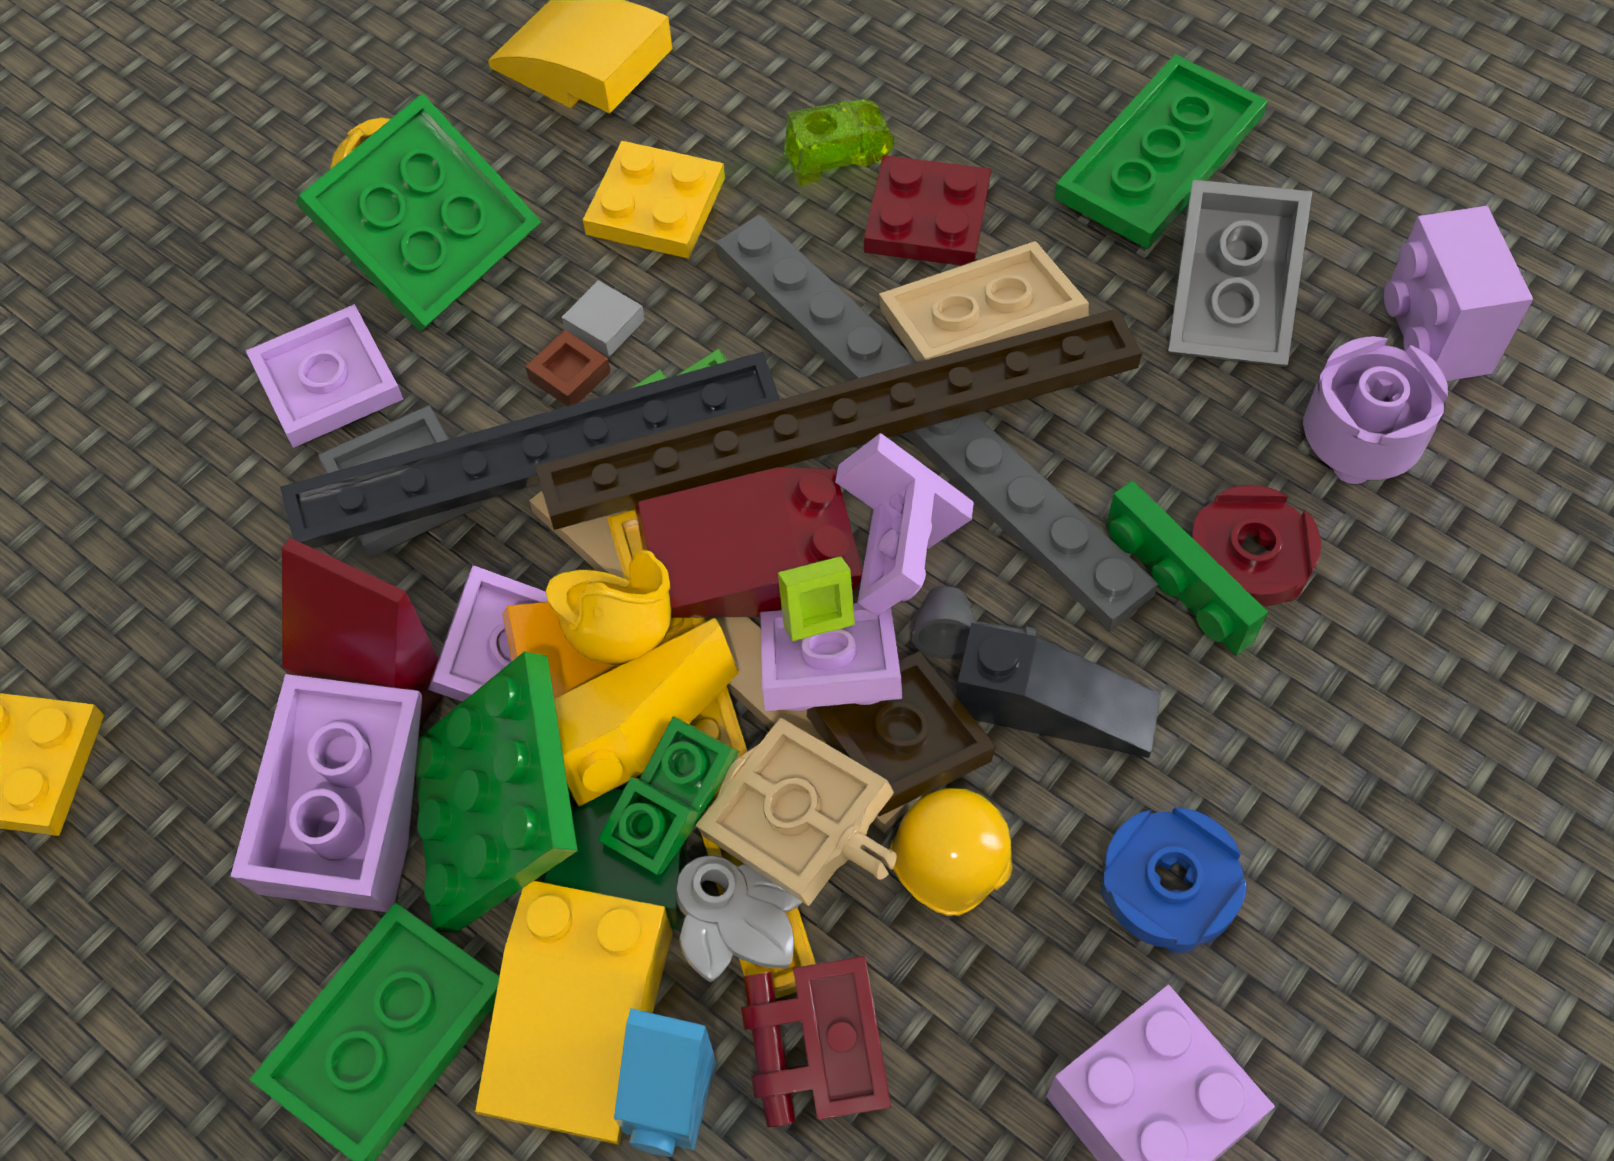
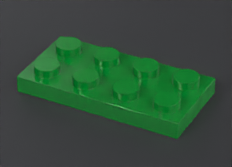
M1174 54L1056 183L1054 199L1149 249L1188 204L1192 181H1208L1264 116L1268 100Z

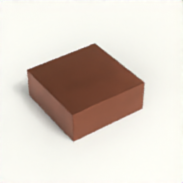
M566 330L525 366L529 381L565 406L579 403L611 372L607 357Z

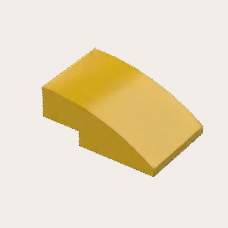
M550 0L488 59L489 67L569 108H572L581 99L610 114L672 50L669 18L652 9L625 0Z

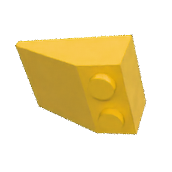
M532 881L522 889L503 954L475 1110L478 1115L619 1145L622 1131L614 1119L626 1023L631 1008L653 1013L673 935L664 906Z

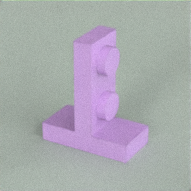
M881 433L838 465L835 482L873 509L857 603L878 616L898 602L911 599L920 590L926 577L924 567L927 548L929 549L972 520L974 502Z

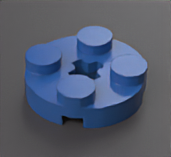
M1174 807L1172 813L1157 812L1150 814L1151 810H1148L1128 819L1114 834L1103 861L1101 895L1118 922L1132 935L1148 944L1165 947L1173 953L1183 954L1192 951L1198 945L1211 942L1219 937L1231 925L1239 912L1246 895V878L1243 880V869L1238 860L1241 854L1231 835L1215 820L1198 811ZM1176 863L1182 865L1187 870L1184 882L1190 889L1185 892L1178 889L1172 892L1166 890L1160 885L1161 877L1155 872V868L1160 865L1170 870Z

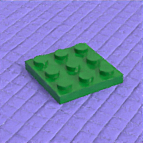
M423 93L304 190L295 202L420 333L542 222Z
M524 651L418 738L415 776L420 811L417 828L420 837L423 839L426 866L424 894L427 902L430 904L432 929L436 932H459L578 851L548 656Z

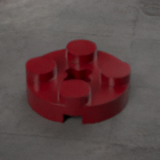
M1257 485L1235 486L1217 494L1214 502L1207 505L1204 509L1202 507L1195 518L1190 536L1262 606H1272L1295 600L1299 597L1312 576L1321 555V537L1314 519L1305 509L1301 515L1294 507L1286 504L1288 496L1276 489ZM1251 535L1256 536L1259 545L1269 546L1270 551H1265L1262 555H1253L1246 552L1240 545H1243L1246 536Z

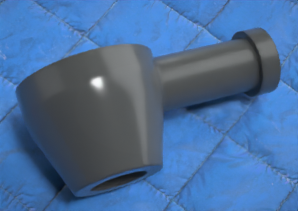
M950 586L934 588L927 594L915 616L912 630V641L915 647L925 655L939 659H954L964 656L971 623L1036 636V629L1034 627L1024 626L1021 629L976 621L964 592Z

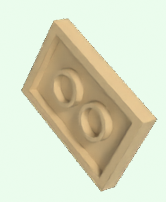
M1036 241L879 293L881 313L916 362L1089 316V302Z

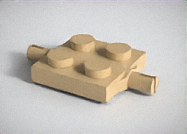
M781 717L760 744L746 752L742 757L736 756L726 773L716 800L695 825L705 838L808 906H810L834 872L844 865L847 860L853 861L872 873L877 879L882 880L889 875L885 866L892 870L897 859L894 851L888 850L866 836L870 824L894 794L888 780Z

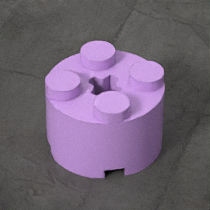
M1371 336L1351 340L1338 347L1331 354L1319 376L1303 416L1302 425L1313 451L1322 461L1334 469L1336 476L1340 480L1351 484H1360L1366 480L1392 478L1411 469L1421 458L1442 419L1445 401L1448 397V384L1442 370L1422 350L1409 344L1406 350L1385 345L1388 338Z

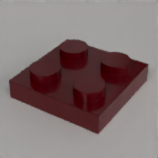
M883 155L864 235V253L959 266L974 262L976 260L988 197L991 169Z

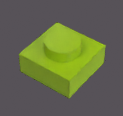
M841 556L778 572L783 624L792 642L855 625L851 570Z

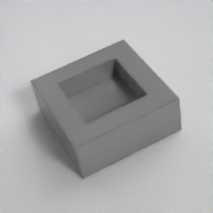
M599 280L562 316L566 331L607 357H610L645 320L642 305Z

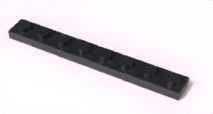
M762 351L284 485L280 489L293 539L311 548H317L540 484L535 468L536 465L780 400Z

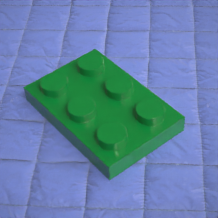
M395 902L249 1080L352 1161H376L494 1008L499 976Z

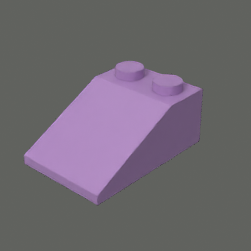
M285 674L230 877L258 895L387 912L395 903L408 848L422 703L421 693L414 690Z

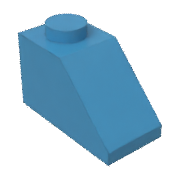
M630 1009L626 1023L614 1119L623 1134L631 1135L629 1141L631 1147L650 1154L666 1157L673 1156L675 1146L694 1151L717 1064L705 1025Z

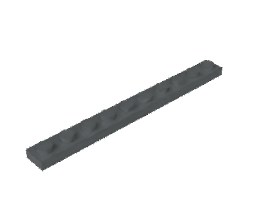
M760 214L716 241L717 257L847 381L917 363L902 345ZM975 413L902 433L1109 632L1155 596L1159 583Z

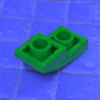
M673 717L641 778H630L597 840L656 875H661L703 815L739 751L684 720Z

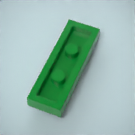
M1133 480L1113 494L1106 527L1109 529L1115 544L1128 554L1133 553L1152 572L1154 580L1159 583V588L1168 596L1177 597L1196 616L1199 626L1209 638L1216 642H1222L1235 656L1252 645L1259 634L1268 611Z

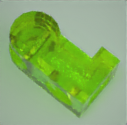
M871 100L843 101L787 112L784 153L799 186L820 181L821 171L850 164L860 166L876 164L882 160L883 155H888L892 151L895 144L894 136L879 106Z

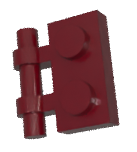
M866 956L793 968L798 998L776 1001L772 972L743 977L748 1006L741 1007L744 1030H752L758 1073L752 1074L751 1079L754 1098H762L766 1127H777L795 1123L791 1093L813 1090L817 1120L891 1108ZM802 1021L808 1065L787 1068L780 1024Z

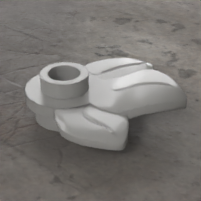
M702 856L692 860L682 869L675 890L677 904L686 916L679 942L685 959L696 972L709 982H712L728 967L733 956L763 967L786 969L790 966L793 959L794 939L789 919L785 913L796 909L803 903L802 901L746 864L736 866L721 857ZM705 880L716 882L723 887L724 894L721 896H710L702 890L700 883Z

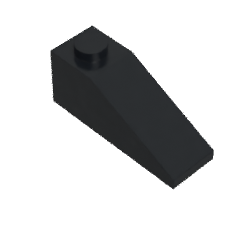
M971 623L958 678L956 697L976 721L1149 758L1161 694L1037 636Z

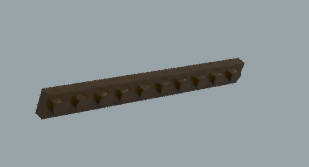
M1116 308L536 465L535 468L553 529L556 530L635 508L639 501L783 467L863 445L880 433L888 438L1139 368L1142 351L1120 311Z

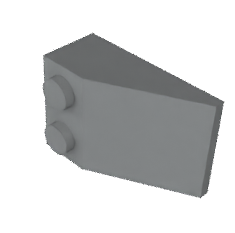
M1203 180L1192 181L1180 256L1168 354L1280 367L1288 366L1312 191Z

